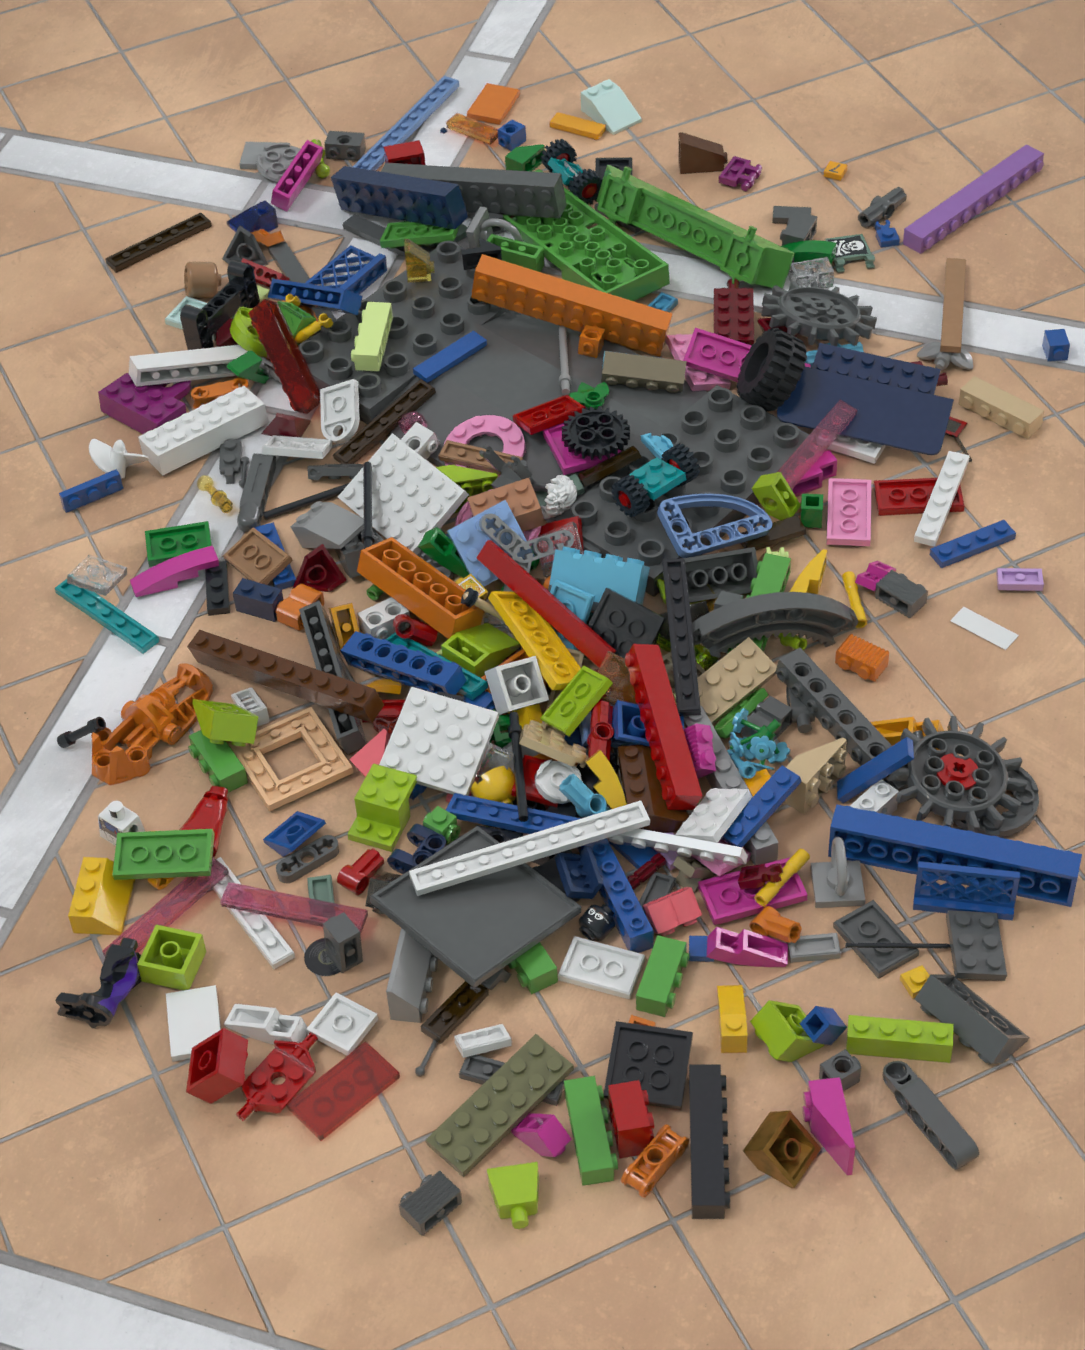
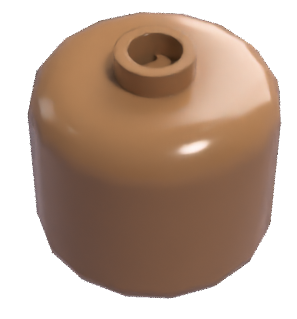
M186 263L184 271L186 296L190 298H213L218 293V286H221V274H218L215 263Z

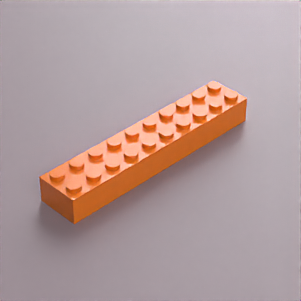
M483 254L475 269L471 295L473 299L555 325L565 326L574 331L582 332L585 325L605 329L604 340L658 357L661 356L668 335L672 313Z

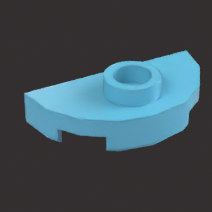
M651 433L641 435V442L659 459L663 458V452L673 447L671 440L664 435H661V437L651 436Z

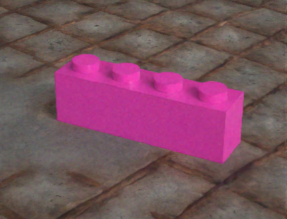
M306 140L274 187L271 198L272 205L286 212L289 210L316 170V167L320 164L323 147Z

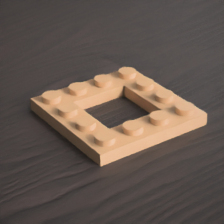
M312 707L256 731L254 744L246 743V746L242 747L229 743V747L245 768L247 778L269 812L353 774V767ZM302 737L319 763L279 780L263 754Z

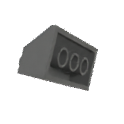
M755 547L685 558L689 603L718 598L721 591L735 594L752 592L750 590L752 579L757 578L758 575L756 573L758 562Z
M931 974L915 997V1000L921 1004L920 1008L928 1015H934L940 1020L939 1023L953 1024V1032L959 1036V1041L969 1048H974L979 1052L978 1057L988 1064L1003 1063L1030 1038L952 974Z

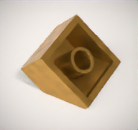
M791 1111L769 1112L743 1149V1152L758 1170L790 1188H795L821 1150V1147Z

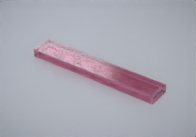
M839 400L778 470V472L782 473L791 490L857 415V409Z
M212 857L211 876L186 877L111 944L119 945L123 937L135 939L138 943L135 952L139 953L145 948L156 924L166 927L170 926L229 874L228 869ZM108 945V946L102 951L103 954H104V956H106V951L108 950V948L110 947V945Z
M228 882L220 901L222 907L321 927L331 917L345 912L360 931V935L368 917V910L231 882Z

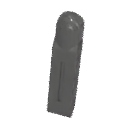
M254 453L240 499V511L237 518L238 528L242 531H250L253 527L260 526L276 470L275 455Z
M892 1061L884 1066L883 1080L895 1095L898 1104L953 1169L957 1170L979 1156L978 1147L973 1139L907 1063Z

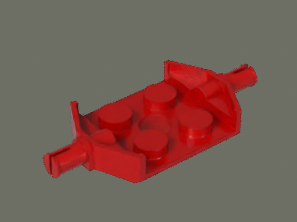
M310 1032L300 1043L274 1041L275 1048L248 1076L243 1085L240 1086L246 1099V1104L236 1113L240 1120L245 1121L253 1111L280 1113L316 1073V1068L309 1049L318 1040L315 1034ZM278 1077L285 1079L282 1084L274 1085L272 1083Z

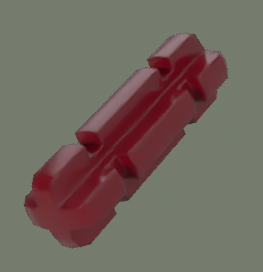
M662 854L654 855L650 859L651 861H647L633 873L634 875H630L627 878L633 890L652 876L657 869L666 864L667 861Z

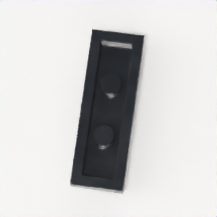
M220 561L219 566L205 569L208 616L230 613L228 567L226 561Z

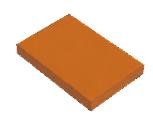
M487 83L468 110L467 118L500 125L520 96V89Z

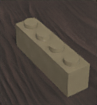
M605 351L601 382H605L608 385L623 384L630 388L639 386L646 387L649 390L663 389L670 393L682 392L686 361Z

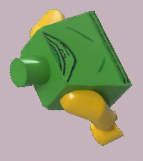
M288 294L285 297L287 302L278 301L276 309L272 313L271 333L280 338L277 349L288 352L291 344L300 345L303 341H306L313 334L321 330V326L330 328L333 325V321L327 314L322 313L317 322V318L298 307L301 303L298 296Z

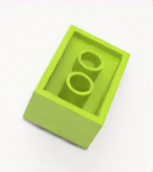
M193 699L192 704L202 734L209 738L211 743L224 744V741H232V745L245 747L246 743L254 744L259 716L237 704Z

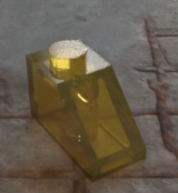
M404 239L408 283L431 281V273H435L434 261H430V253L411 240Z

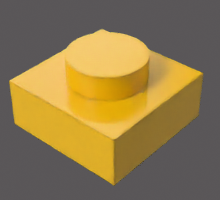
M921 965L900 974V981L911 998L914 999L930 975L924 966Z

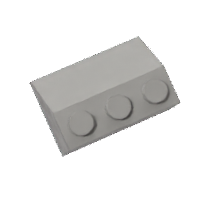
M402 928L386 990L390 1019L421 1023L422 1014H426L428 1010V998L426 997L427 992H432L433 977H431L432 971L436 972L438 958Z

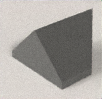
M239 226L222 259L228 264L232 260L241 262L244 258L259 265H268L254 235L242 226Z

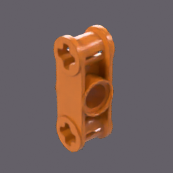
M236 378L234 380L195 387L191 391V397L195 402L193 405L194 410L199 408L202 403L207 404L220 396L234 391L236 388H239L238 384H240V387L245 386L248 388V380Z
M665 1124L638 1158L627 1167L622 1175L621 1183L630 1185L639 1191V1195L642 1198L647 1197L672 1164L683 1155L689 1145V1138L686 1136L681 1137L671 1130L670 1125ZM652 1159L661 1160L657 1163L650 1162Z

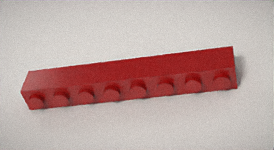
M633 644L625 656V665L629 669L630 683L635 691V701L639 705L641 712L640 719L644 723L646 740L649 741L651 748V758L655 762L656 776L660 780L662 788V798L665 800L668 810H694L703 795L659 645Z

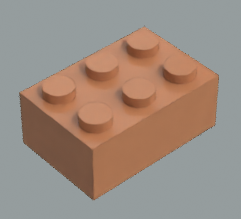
M529 478L467 498L472 516L506 500L522 532L545 525L540 504Z

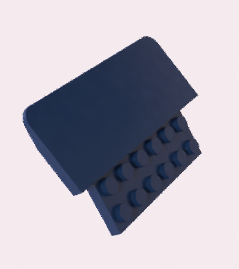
M820 343L812 368H804L795 390L792 391L789 399L785 400L781 407H778L777 417L784 423H791L797 426L932 456L941 451L954 399L934 395L941 369Z

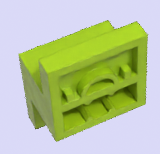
M373 763L354 798L357 817L347 834L348 840L392 852L411 817L408 799L417 783V775Z

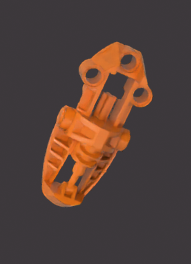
M187 663L179 664L177 677L164 683L150 694H142L135 702L130 700L123 706L121 718L124 721L112 732L107 727L98 733L92 732V776L108 785H115L146 775L151 768L149 759L152 757V748L160 740L169 745H174L197 721L192 704L193 699L209 701L213 692V684L207 674L193 665ZM183 686L196 691L179 704H176L174 696L179 693V689ZM118 742L121 743V744H123V745H124V744H127L128 749H127L126 751H124V749L120 748L119 746H115V745H116Z

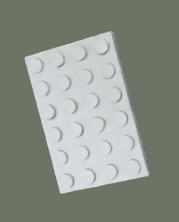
M393 433L368 461L372 464V527L386 539L393 537L416 555L421 551L418 546L425 532L435 527L440 529L469 495ZM363 468L338 496L340 500L362 518H364Z

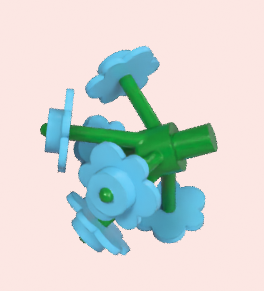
M743 708L733 718L732 724L734 727L733 732L730 733V749L734 754L739 753L740 757L744 756L749 761L753 758L760 760L759 764L751 762L756 771L763 769L774 770L773 767L764 765L765 760L767 759L771 764L784 762L787 759L786 755L790 753V749L785 742H780L776 745L773 739L776 736L774 732L781 724L774 719L768 726L763 725L759 727L747 721L749 711ZM744 726L758 731L756 734L744 738H738L735 735L736 732L740 733Z

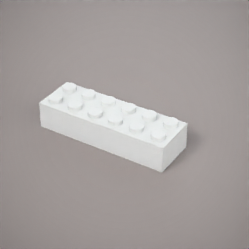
M242 386L170 422H166L158 428L139 436L138 439L142 454L148 456V462L162 475H165L220 448V445L226 440L238 439L268 424L269 421L265 404L249 389Z

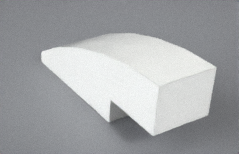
M234 1004L224 1023L231 1030L274 1045L275 1040L300 1043L306 1037V1029L308 1028L302 1017L280 1015L276 1008Z

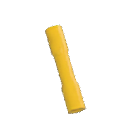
M848 571L842 575L845 591L848 595L851 609L855 612L858 619L856 628H864L867 625V619L859 597L858 584L855 583V573Z
M798 849L782 868L783 873L780 874L782 880L777 883L767 882L754 896L755 901L760 906L765 907L793 874L797 873L810 859L809 853L804 849Z

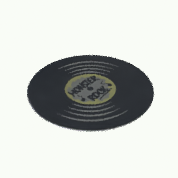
M324 938L316 940L307 948L304 961L311 972L320 976H332L340 973V970L326 954Z

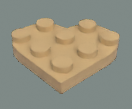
M533 720L529 724L524 725L522 729L520 745L573 767L575 763H580V767L584 768L586 766L585 761L589 759L585 754L586 748L578 744H573V746L567 744L564 740L565 734L552 729L550 732L543 729L541 723Z

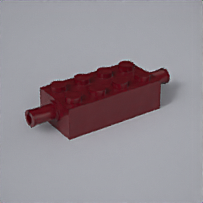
M729 279L727 281V288H714V334L752 346L754 344L753 288H739L740 283L737 279H734V284H732V279Z

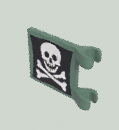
M863 234L825 239V241L836 242V255L833 261L837 273L845 272L843 267L845 261L865 259L867 268H875V256L872 255Z

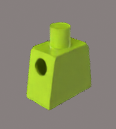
M538 1162L487 1169L488 1185L499 1217L501 1219L511 1218L512 1227L515 1229L527 1227V1216L538 1213Z

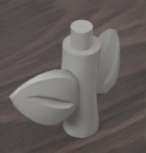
M941 342L928 343L917 354V357L920 359H935V368L941 369V371L947 368L950 362L966 370L973 369V359L967 350L961 348V353L941 352Z

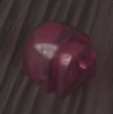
M419 412L406 413L398 421L400 430L404 434L416 422L427 428V421Z

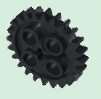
M601 406L597 410L590 407V411L582 408V413L575 411L574 416L569 415L568 421H564V426H562L564 447H568L569 452L574 451L575 456L582 454V459L590 456V459L593 460L595 456H598L599 460H602L604 455L610 458V453L618 455V450L623 451L624 446H628V440H630V425H628L627 419H623V414L617 416V411L615 410L610 413L609 408L603 411Z

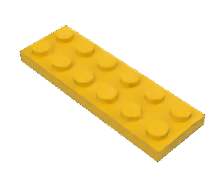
M492 591L488 599L509 627L516 640L523 647L529 657L536 656L541 675L548 683V686L552 690H564L581 667L551 625L515 592Z

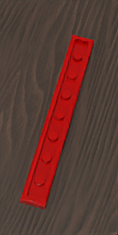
M487 540L476 558L600 669H605L616 650L492 540Z

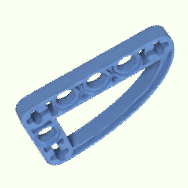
M691 494L678 496L662 501L657 509L658 517L677 554L682 558L695 557L765 536L772 527V520L763 509L750 501L730 495ZM702 506L723 507L740 511L750 517L692 534L680 509ZM679 525L683 532H675L672 526ZM738 527L746 528L748 534H741L738 531ZM724 532L728 534L729 540H723L719 533ZM700 538H707L711 545H703ZM683 545H685L686 547H689V546H692V547H691L690 550H689L688 548H683Z

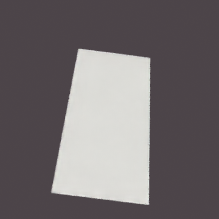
M965 607L950 620L1005 650L1019 636Z

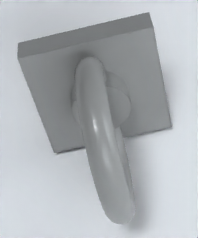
M487 207L479 208L466 231L470 249L479 247V238L487 241L489 236L493 234L492 226L506 229L512 234L514 240L523 242L520 232L514 225L502 219H490Z
M835 837L832 841L831 862L811 863L810 870L815 908L865 905V894L860 860L847 861L844 842L842 838Z

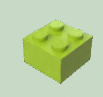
M156 924L137 963L142 982L183 991L190 990L207 952L203 935Z

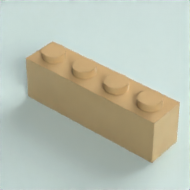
M975 376L960 389L959 405L1026 439H1029L1042 426L1044 410Z

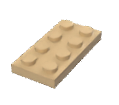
M749 637L697 678L700 706L703 707L712 725L776 675L777 666Z

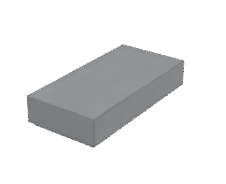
M837 933L800 936L796 943L787 942L791 963L841 958Z

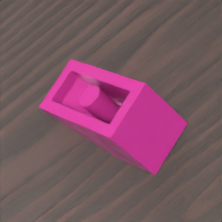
M529 1113L511 1131L515 1137L540 1156L546 1157L559 1156L565 1151L566 1145L572 1140L556 1116L552 1114Z

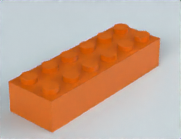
M393 537L361 550L357 572L440 632L444 637L449 639L456 632L481 625L484 610L475 605L469 608L461 603V598L466 590Z

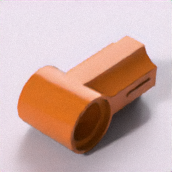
M770 906L764 907L749 924L752 932L767 937L772 936L788 943H796L800 938L802 930L800 923L782 917L777 910Z

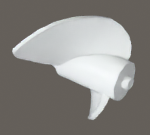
M92 439L89 444V454L99 469L105 473L117 469L121 479L125 478L126 467L149 460V457L146 455L127 453L122 440H117L113 448L97 439Z

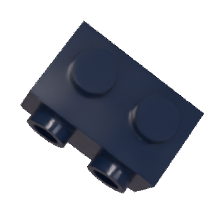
M585 846L581 854L558 853L555 857V862L567 898L594 899L603 885V878L598 870L596 857L593 855L591 846Z

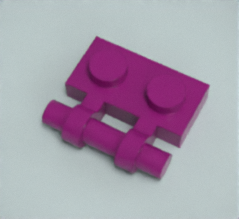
M733 156L720 174L719 183L733 187L740 183L742 184L741 189L747 191L754 185V180L759 178L763 168L760 164L751 166V160Z

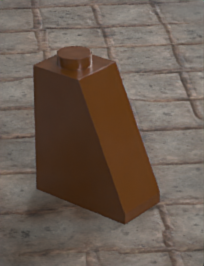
M683 132L678 133V164L680 174L719 172L724 170V164L728 163L727 152L723 150V145Z

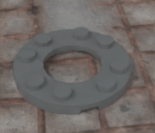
M1022 767L1019 770L1008 772V777L1027 780L1024 793L1009 790L1013 798L1022 802L1016 814L1010 810L1003 812L1001 815L1005 820L999 829L986 816L977 818L980 826L977 833L998 837L1011 836L1025 829L1034 820L1039 805L1038 787L1031 775ZM953 820L960 828L966 831L969 830L966 820Z

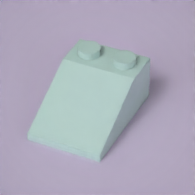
M610 79L580 92L581 111L597 123L605 124L606 130L612 135L642 122V118L622 89Z

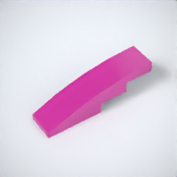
M213 545L190 551L149 568L130 579V584L135 597L178 588V581L198 577V570L219 566V559Z

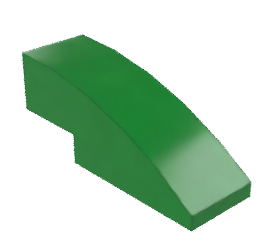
M808 240L781 246L795 253L793 265L810 269L814 263L830 266L836 255V242Z
M438 527L426 531L418 548L449 571L463 578L468 576L469 573L452 540Z

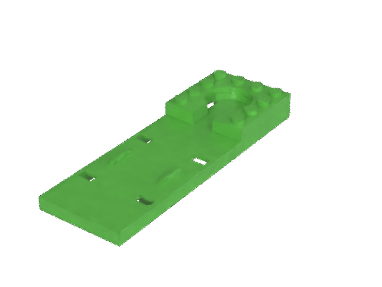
M538 169V170L533 171V172H543V171H541L540 169ZM564 188L567 205L560 218L530 216L510 218L512 215H503L505 221L518 229L524 242L544 247V257L561 270L563 280L631 301H635L670 284L669 264L566 188ZM594 223L597 224V226L590 229L586 228ZM597 275L601 277V281L597 280Z

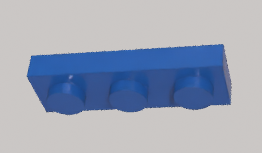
M116 469L60 492L59 496L64 511L66 513L122 490L123 485L120 473Z

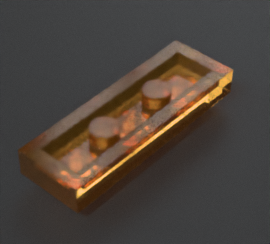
M459 113L453 115L446 122L448 129L489 145L498 139V128Z

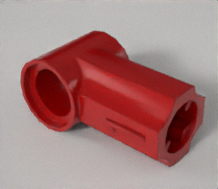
M399 614L393 620V628L399 637L409 638L431 647L435 643L438 631L430 625L412 619L406 614ZM402 622H408L409 627L406 630L398 629Z
M368 849L352 866L345 865L340 870L337 876V883L356 895L362 894L369 884V879L385 864L384 858L375 849Z

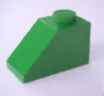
M545 145L516 147L505 156L506 170L534 171L542 164L541 156H544L542 152L543 150L545 151Z

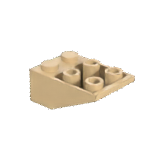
M847 739L835 740L793 758L786 768L799 775L802 782L788 796L784 803L803 814L810 807L813 808L817 804L819 797L824 792L827 793L837 777L841 778L846 771Z

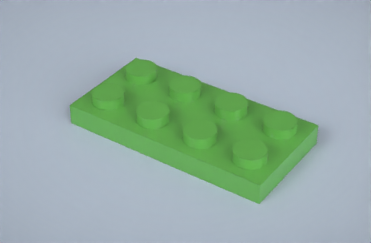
M408 221L388 223L379 242L381 248L394 249L399 246L413 247L419 244L432 245L433 243L454 241L461 224L454 230Z
M213 829L117 833L112 874L114 880L211 876L214 831Z

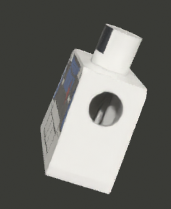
M120 801L111 802L98 816L100 836L115 846L117 833L146 832L140 817L123 806Z

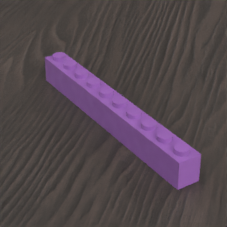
M1026 144L904 229L903 244L920 254L930 249L938 241L943 240L948 234L964 223H967L975 215L980 214L985 208L1017 188L1018 185L1028 180L1032 175L1041 171L1044 165V153Z

